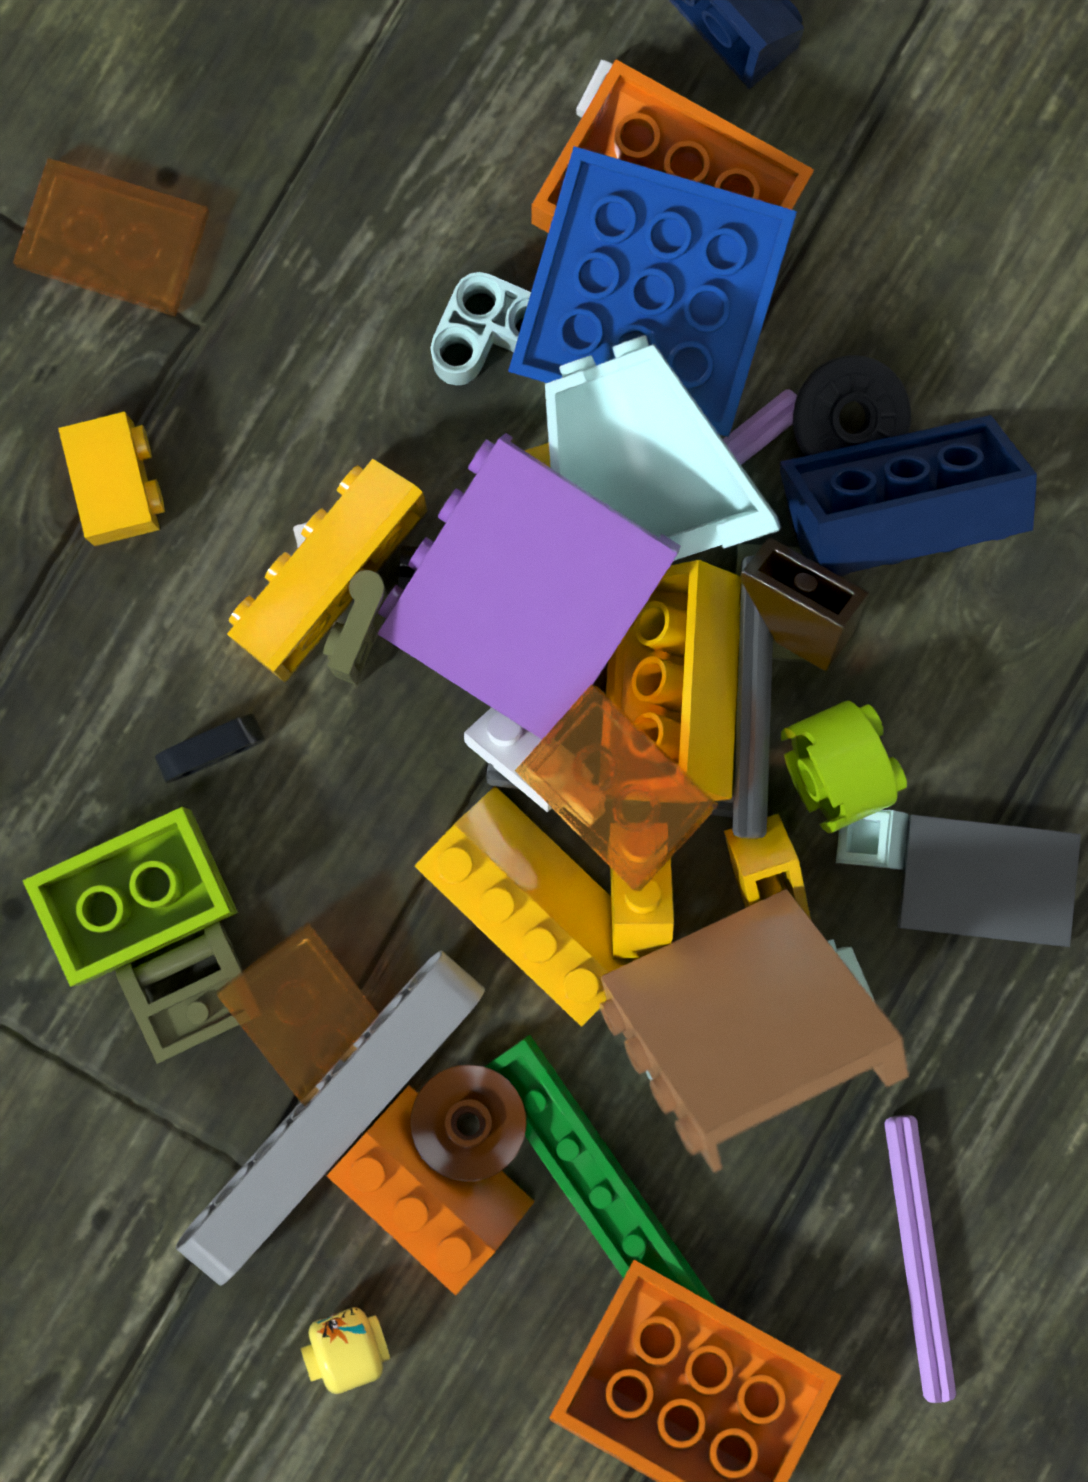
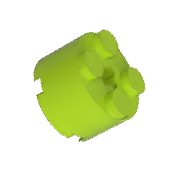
M844 701L790 725L781 732V741L791 738L793 750L785 753L784 758L794 786L809 812L820 808L828 819L819 824L828 833H833L894 805L897 800V792L907 788L906 776L901 765L894 757L888 758L879 738L884 733L883 726L877 712L870 704L859 708L851 701Z

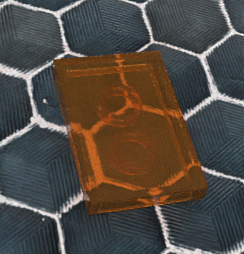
M47 158L13 263L17 268L176 317L210 212L206 206Z
M590 685L515 770L634 891H641L719 805L599 687Z
M309 921L216 991V995L304 1106L320 1091L316 1085L340 1059L345 1063L357 1049L353 1044L380 1014Z

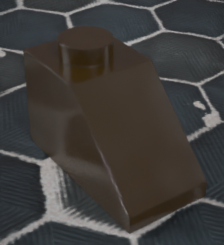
M770 537L743 569L740 576L742 584L776 643L824 671L828 670L852 637L869 592Z

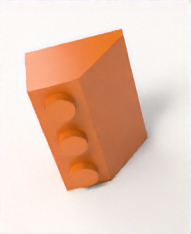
M408 1085L332 1168L327 1177L456 1296L496 1252L535 1200L503 1171L484 1180L463 1182L444 1177L430 1168L419 1155L412 1139L410 1127L411 1112L418 1092Z

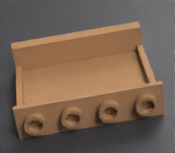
M787 889L601 976L607 1000L600 1003V1010L608 1028L614 1036L620 1033L624 1034L627 1039L624 1041L625 1049L634 1068L639 1074L645 1071L649 1072L652 1080L649 1081L650 1087L658 1105L665 1114L670 1111L675 1112L679 1118L676 1121V1126L687 1150L692 1155L701 1152L713 1172L722 1169L716 1144L871 1068L874 1069L887 1087L908 1077L901 1035Z

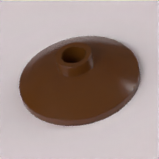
M458 1065L436 1074L420 1090L411 1112V1135L419 1155L435 1172L456 1181H480L501 1172L518 1154L526 1132L525 1109L517 1090L501 1074L483 1066ZM466 1114L475 1116L479 1121L478 1131L470 1136L463 1135L457 1128L458 1119Z

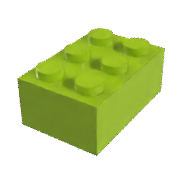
M180 807L23 880L70 987L84 985L238 913L192 811L184 807Z

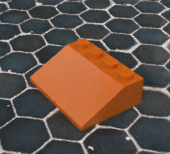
M616 59L533 201L532 224L549 233L574 146L791 210L797 204L814 169Z
M633 1260L549 1418L553 1423L656 1482H788L841 1375Z

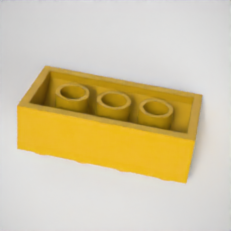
M374 459L364 469L357 465L346 475L337 489V492L342 495L328 513L321 508L311 517L301 532V535L306 538L292 556L284 552L277 558L265 575V579L270 583L256 599L250 595L247 596L233 611L228 620L233 627L227 635L285 683L353 602L354 599L350 595L349 590L352 577L363 570L377 573L428 511L423 491Z
M701 560L670 565L608 660L600 791L608 799L675 804H695L732 799L741 595L739 575Z
M496 786L464 814L415 865L437 889L581 1027L598 1011L600 1003L607 1000L601 976L639 959L613 958L611 896Z

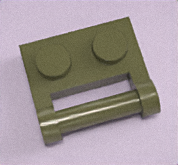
M370 570L359 571L350 580L349 590L354 603L345 624L335 622L323 650V654L328 656L329 662L327 666L335 677L356 686L377 639V633L385 620L378 612L389 595L381 577Z
M220 921L204 928L205 934L139 966L135 967L133 963H130L115 971L119 984L157 1064L263 1014L234 952L228 934ZM215 955L221 968L220 971L153 1003L150 1002L145 987Z

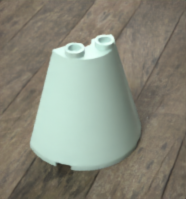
M646 336L612 347L616 359L596 366L591 355L560 366L559 369L563 378L545 384L551 469L655 536L660 537L662 533L681 546L673 561L720 545L726 548L781 528L777 515L656 345L649 346Z

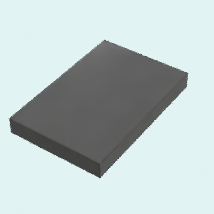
M909 815L897 928L1070 947L1081 834Z

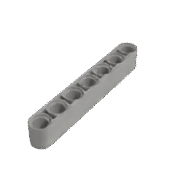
M440 950L435 953L196 1217L180 1237L175 1248L220 1286L230 1280L466 1018L481 999L485 988L443 951Z

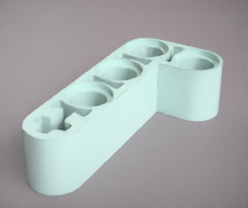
M471 273L462 278L455 287L430 347L434 370L439 378L452 385L467 384L474 380L481 371L492 344L514 352L519 336L515 326L525 315L531 292L487 273ZM473 294H487L494 300L495 306L491 311L483 315L470 313L466 310L464 304ZM456 343L464 344L472 351V357L461 366L449 365L441 357L446 347Z

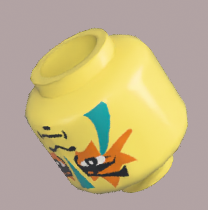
M356 1307L313 1322L309 1327L311 1344L300 1348L311 1382L322 1378L326 1388L334 1394H340L376 1381L383 1372L382 1362L390 1360L389 1351L376 1315L367 1318L366 1314Z

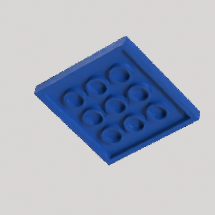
M574 146L508 372L544 383H550L563 378L559 369L560 366L591 355L596 366L616 359L612 347L646 336L649 346L656 345L717 433L729 437L797 211Z

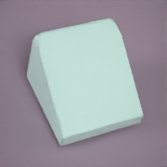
M881 810L840 829L836 863L902 870L904 867L909 815L894 810Z

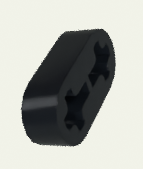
M248 714L176 744L158 753L155 759L165 782L171 783L254 748L264 742L265 738L254 714Z

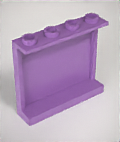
M505 433L498 439L496 444L486 439L468 467L469 470L476 474L475 478L465 493L456 488L443 506L438 518L446 523L435 542L425 537L415 551L407 566L416 572L405 590L395 585L382 604L378 614L386 620L377 634L553 746L672 564L681 546L662 533L660 537L655 536L511 443L513 437Z

